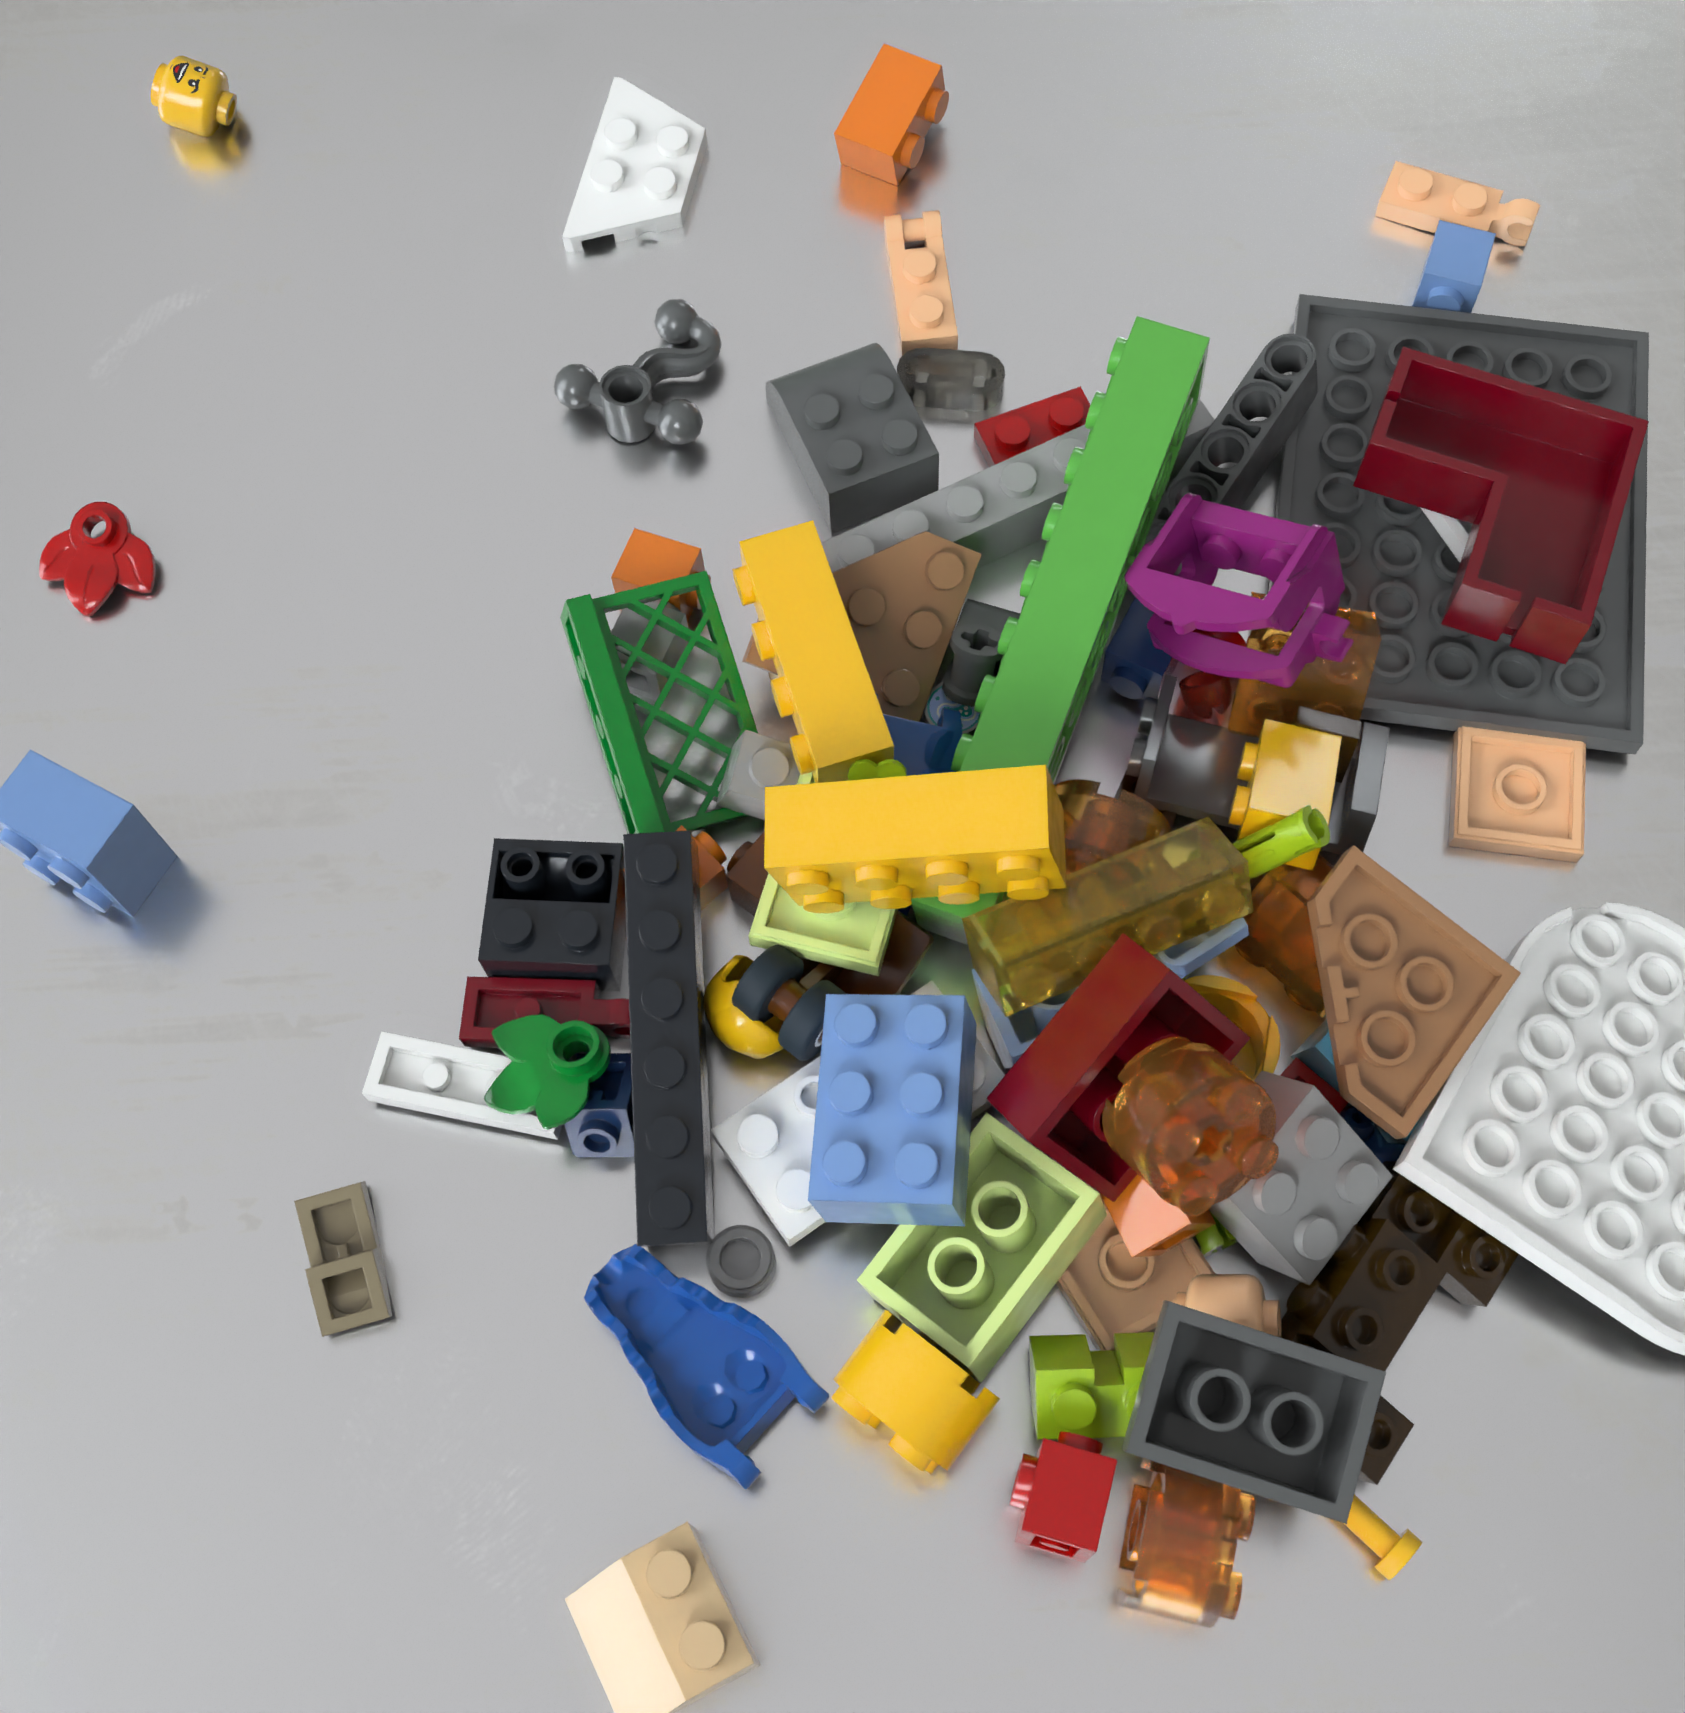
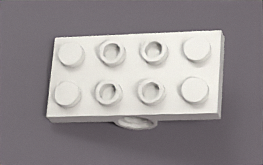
M930 981L911 995L943 994L935 983ZM977 1038L971 1120L992 1106L986 1098L1005 1076ZM821 1056L711 1129L714 1140L789 1247L825 1223L824 1219L808 1201Z

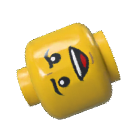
M177 56L168 65L164 63L159 65L151 87V103L158 107L161 120L170 126L202 137H210L217 131L220 124L229 126L233 120L237 96L229 92L227 75L219 68L185 56Z

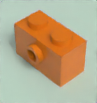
M883 44L834 132L841 164L898 186L907 169H913L918 164L924 149V138L932 123L938 124L946 112L949 93L945 91L942 65Z

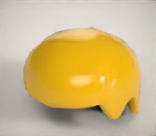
M735 955L707 984L704 993L705 1015L710 1028L727 1048L754 1059L765 1058L783 1049L778 1041L783 1021L775 1015L765 1023L760 1020L752 1021L733 1005L732 996L743 974L754 962L747 956Z

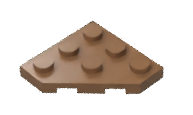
M924 531L832 572L874 691L878 693V702L883 714L920 722L981 558V553ZM752 633L742 662L778 675L773 659L761 660Z
M1353 845L1342 854L1307 902L1340 1096L1397 1140L1408 1136L1521 972Z

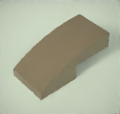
M366 1181L294 1201L311 1266L305 1269L322 1337L391 1317L392 1312L386 1273Z

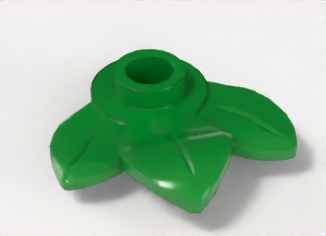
M543 1014L521 1017L500 1025L492 1030V1036L497 1046L512 1062L505 1067L484 1096V1100L489 1107L511 1115L527 1114L535 1110L538 1120L545 1130L569 1122L586 1105L590 1083L598 1079L606 1071L610 1063L611 1048L607 1037L599 1028L587 1022L575 1020L559 1024L551 1017ZM576 1053H588L580 1060L568 1062Z

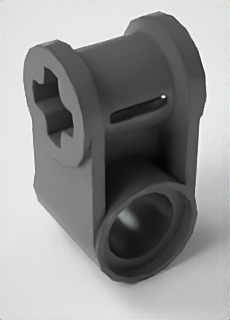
M967 599L958 624L952 632L950 646L955 655L943 679L942 690L949 699L961 705L975 707L977 695L985 676L989 674L996 677L1003 655L997 653V648L1004 625L1009 616L1019 619L1021 613Z

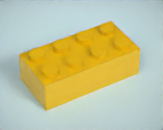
M1046 765L765 787L764 868L799 906H803L804 910L812 913H835L844 910V903L870 901V904L876 908L899 909L910 906L912 898L938 897L940 902L946 904H970L979 901L980 894L1007 892L1008 897L1017 900L1041 899L1049 895V889L1067 888L1064 809Z

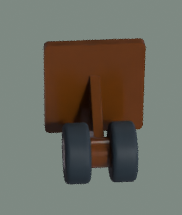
M898 910L879 976L797 957L785 947L774 945L760 954L743 974L734 990L732 1003L752 1021L760 1020L765 1023L774 1015L783 1021L778 1036L779 1044L797 1059L805 1061L821 1051L826 994L899 995L932 945L934 938L932 934Z

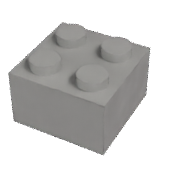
M1266 1071L1260 1072L1178 1176L1257 1263L1307 1285L1313 1282L1353 1226L1358 1223L1393 1177L1314 1085Z

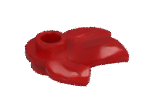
M93 502L82 507L75 514L70 529L52 537L46 544L40 558L39 573L40 578L46 581L64 580V588L68 599L84 616L91 617L105 603L114 591L117 583L136 592L151 593L155 583L156 568L151 547L140 538L131 534L130 522L125 513L111 503ZM101 521H105V532L100 537L92 538L91 532L94 526Z

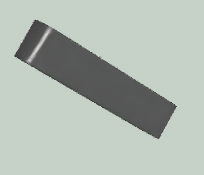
M1293 333L1283 334L1272 339L1265 346L1164 493L1145 544L1157 537L1180 500L1187 493L1200 495L1205 501L1241 509L1316 397L1318 392L1316 348L1309 339L1303 335ZM1286 372H1297L1292 375H1284ZM1256 417L1267 418L1262 421H1251V419ZM1224 463H1237V465H1234L1230 468L1218 467L1219 465ZM1182 563L1174 573L1175 576H1178L1181 572Z

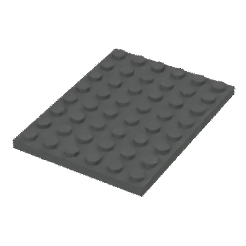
M1299 294L1295 310L1293 334L1303 335L1316 348L1318 392L1314 401L1282 447L1275 518L1306 526L1318 524L1327 527L1328 531L1335 533L1345 584L1335 616L1350 621L1342 637L1350 638L1354 642L1342 662L1317 656L1314 662L1305 664L1296 681L1289 688L1260 681L1257 706L1297 711L1299 706L1342 717L1457 731L1462 726L1581 741L1586 744L1588 749L1636 754L1643 745L1648 427L1591 627L1566 665L1510 647L1512 636L1502 633L1498 641L1495 642L1442 625L1441 622L1460 562L1420 507L1354 487L1353 484L1403 346L1648 421L1649 332ZM1289 372V375L1295 374L1297 372ZM1269 580V589H1268V592L1270 591L1271 587H1272L1273 584H1274V582H1272V581H1270V580ZM1309 603L1297 623L1288 632L1270 627L1265 628L1262 652L1275 656L1279 655L1308 608Z

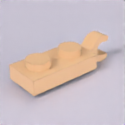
M1396 161L1380 197L1375 217L1435 233L1439 220L1496 233L1495 237L1502 239L1508 244L1526 246L1541 205L1529 199H1514L1508 203L1501 204L1500 200L1504 192L1503 190Z

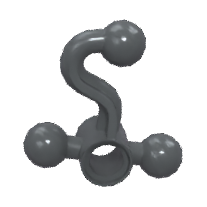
M670 299L657 309L654 321L656 330L662 339L671 344H683L691 339H695L699 343L696 348H655L646 351L633 366L621 365L608 370L602 376L600 382L593 370L583 364L567 365L557 373L554 383V391L561 404L570 409H584L591 404L603 407L607 431L613 438L621 442H639L649 437L654 431L655 426H658L664 439L673 444L684 445L693 442L700 435L703 425L702 414L697 405L686 399H674L666 404L653 401L652 390L657 383L664 379L698 375L710 367L718 358L722 344L717 329L712 323L698 317L693 305L683 299Z

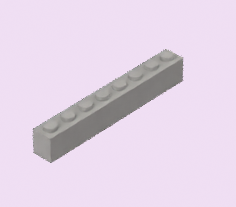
M1199 400L1169 481L1177 476L1214 422V418L1201 400ZM1085 425L1080 426L822 542L821 544L831 571L834 572L924 531L981 553L977 568L1041 540L1044 524L1054 502L1064 504L1069 486L1064 484V476L1075 446L1085 449L1090 429L1085 428Z

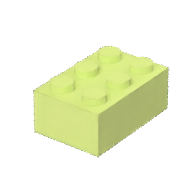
M986 1112L970 1133L965 1227L899 1225L857 1281L874 1300L982 1383L1105 1219L1107 1213L1099 1192Z

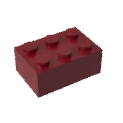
M1123 933L986 1099L1030 1143L1112 1202H1115L1250 1040V1037L1171 969Z

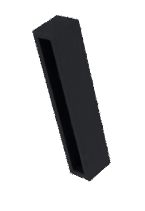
M691 830L623 834L637 1246L660 1247L713 1243L714 1215L698 846Z

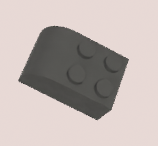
M878 343L869 344L766 383L767 402L831 533L893 511L939 490V452L890 358Z
M1164 1300L1122 1450L1347 1524L1386 1372Z

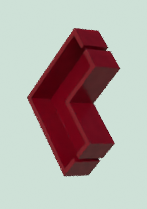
M1403 346L1382 400L1353 486L1472 524L1441 622L1442 625L1495 642L1498 641L1502 633L1512 636L1510 647L1566 665L1591 627L1649 421Z

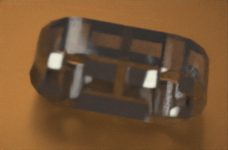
M915 348L906 352L899 359L897 365V373L914 406L987 411L995 407L1002 400L1004 394V366L997 357L989 353L938 348ZM919 372L929 373L927 382H916ZM974 377H985L984 387L973 386Z

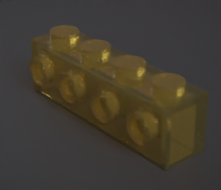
M1205 817L1066 875L1067 888L1049 889V895L1044 898L1035 900L1010 898L964 917L962 922L973 968L1004 1016L1007 1017L1080 986L1123 933L1151 955H1154L1253 913L1248 861L1209 817Z

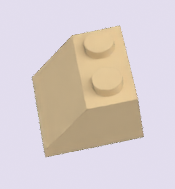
M688 1521L621 1557L565 1599L615 1713H676L760 1666L698 1531Z

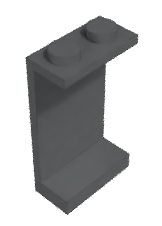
M1165 675L1159 699L1146 696L1137 733L1149 735L1148 741L1135 738L1126 775L1138 778L1132 803L1162 811L1174 812L1178 815L1239 830L1238 825L1228 823L1237 785L1247 787L1248 781L1237 779L1238 768L1245 742L1258 744L1260 736L1168 714L1177 677ZM1364 722L1359 742L1342 783L1335 782L1328 826L1330 841L1327 845L1321 847L1320 850L1342 855L1354 845L1362 852L1364 851L1378 812L1390 728Z

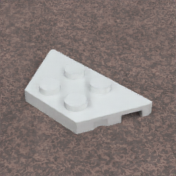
M614 77L562 235L565 251L573 253L582 251L581 241L614 234L615 242L617 243L637 238L646 232L660 233L682 228L708 144L706 128L621 77Z

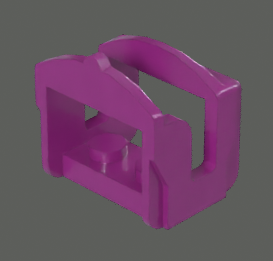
M1187 493L1180 500L1157 537L1143 546L1124 576L1127 588L1146 608L1154 612L1147 623L1153 646L1163 650L1181 663L1206 673L1230 678L1256 679L1283 688H1289L1296 681L1305 664L1314 662L1317 656L1342 662L1354 642L1350 638L1342 637L1350 621L1335 616L1345 584L1335 533L1328 531L1327 527L1313 524L1306 526L1205 501L1200 495ZM1182 563L1181 572L1178 576H1175L1174 573ZM1218 568L1224 570L1236 569L1266 577L1274 582L1264 600L1212 586L1216 579ZM1309 603L1308 608L1278 656L1192 632L1196 629L1213 632H1239L1268 627L1288 632L1297 623Z

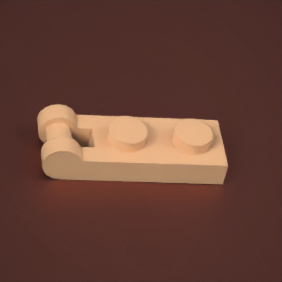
M939 210L922 212V218L902 220L901 214L884 216L885 242L902 356L958 350V332ZM924 241V248L905 250V242Z

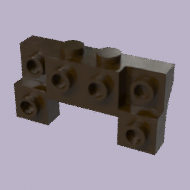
M1384 1161L1382 1163L1393 1177L1358 1223L1353 1226L1310 1285L1300 1282L1291 1292L1287 1300V1312L1281 1319V1338L1386 1371L1439 1284L1461 1304L1487 1307L1519 1254L1393 1170L1396 1161ZM1381 1395L1358 1479L1378 1485L1414 1426L1408 1418Z

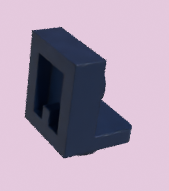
M611 1053L610 1063L606 1071L598 1079L590 1083L586 1105L575 1118L565 1123L571 1150L576 1157H634L631 1053ZM577 1054L576 1061L584 1058L587 1054Z

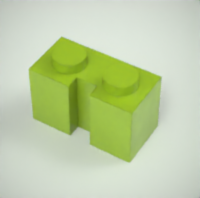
M1155 1332L1114 1333V1350L1090 1351L1086 1334L1029 1336L1031 1407L1037 1440L1043 1438L1058 1439L1060 1432L1075 1433L1089 1438L1125 1437Z

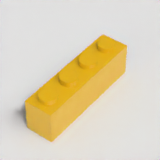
M814 521L739 541L742 566L732 569L734 581L742 605L746 606L754 603L759 622L751 624L759 656L762 661L773 659L779 678L770 680L779 714L781 718L792 715L799 734L790 737V743L800 774L812 772L815 783L848 780L850 766L857 760L868 759L878 764L886 759H894V744Z

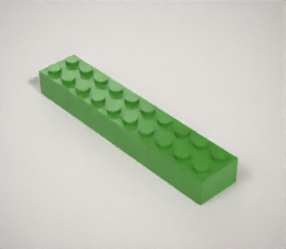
M1137 316L1128 339L1119 336L1116 339L1107 366V374L1112 375L1106 393L1099 391L1095 393L1088 411L1085 428L1090 429L1085 449L1075 446L1065 471L1064 484L1069 486L1064 504L1054 502L1049 510L1042 532V539L1047 541L1042 561L1031 559L1020 588V596L1025 597L1019 619L1009 616L1004 625L997 648V653L1003 655L996 677L987 674L981 684L974 708L975 712L980 713L974 736L967 733L962 735L953 757L951 770L960 772L1046 765L1053 784L1055 783L1128 590L1124 576L1145 545L1200 400L1210 341L1209 337ZM1007 892L980 894L979 901L961 905L942 903L938 900V897L912 898L911 906L913 907L917 924L925 930L990 953L1011 898L1007 896Z

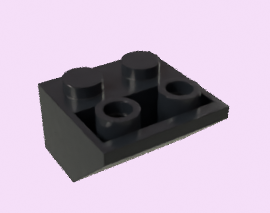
M494 838L478 961L488 977L595 980L600 991H620L626 940L625 876L622 870L624 868L623 843Z

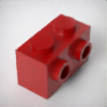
M1060 1432L1058 1441L1043 1438L1036 1456L1023 1453L1009 1506L1022 1509L1015 1542L1084 1563L1097 1552L1118 1459L1101 1455L1103 1443L1083 1435Z

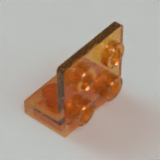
M1251 592L1252 597H1256L1263 600L1267 595L1262 593ZM1309 603L1297 623L1288 632L1270 627L1248 630L1246 647L1278 656L1308 608ZM1338 607L1335 616L1350 621L1342 637L1350 638L1354 641L1343 661L1336 662L1317 656L1314 662L1305 664L1296 681L1289 688H1283L1256 679L1238 678L1228 719L1229 732L1259 738L1265 719L1292 725L1299 706L1360 721L1382 639L1375 613Z

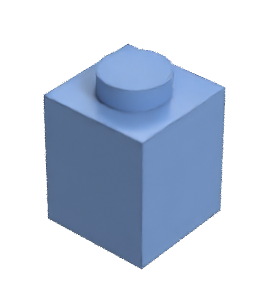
M1439 220L1412 306L1471 313L1482 287L1496 233Z

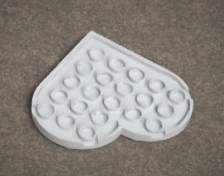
M1606 902L1599 908H1581L1572 910L1569 907L1546 918L1526 934L1511 950L1505 961L1521 972V974L1420 1117L1393 1170L1637 1334L1660 1347L1685 1356V928L1652 911L1621 903Z

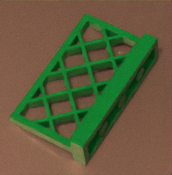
M707 571L594 599L591 598L590 594L567 599L560 619L627 834L676 831L681 825L687 831L691 830V832L749 816L727 808L706 812L712 800L717 802L720 792L718 788L724 778L732 747L729 748L699 731L712 705L715 704L736 716L740 732L733 745L745 730L758 733ZM696 591L703 617L695 631L662 614L670 597ZM661 599L656 610L644 604ZM628 608L650 621L634 647L611 634L605 613ZM656 624L688 642L675 668L642 651ZM705 625H707L712 641L700 635ZM694 646L718 659L722 673L713 690L680 672ZM617 651L629 657L623 669ZM635 661L668 678L654 706L631 694L629 691L626 677ZM674 682L707 700L693 727L660 710ZM724 683L726 684L730 699L719 694ZM636 710L648 716L642 728ZM653 720L687 737L672 765L648 752L644 737ZM693 741L725 758L711 786L678 769ZM654 768L666 774L660 787ZM672 779L705 796L695 816L670 822L663 796Z

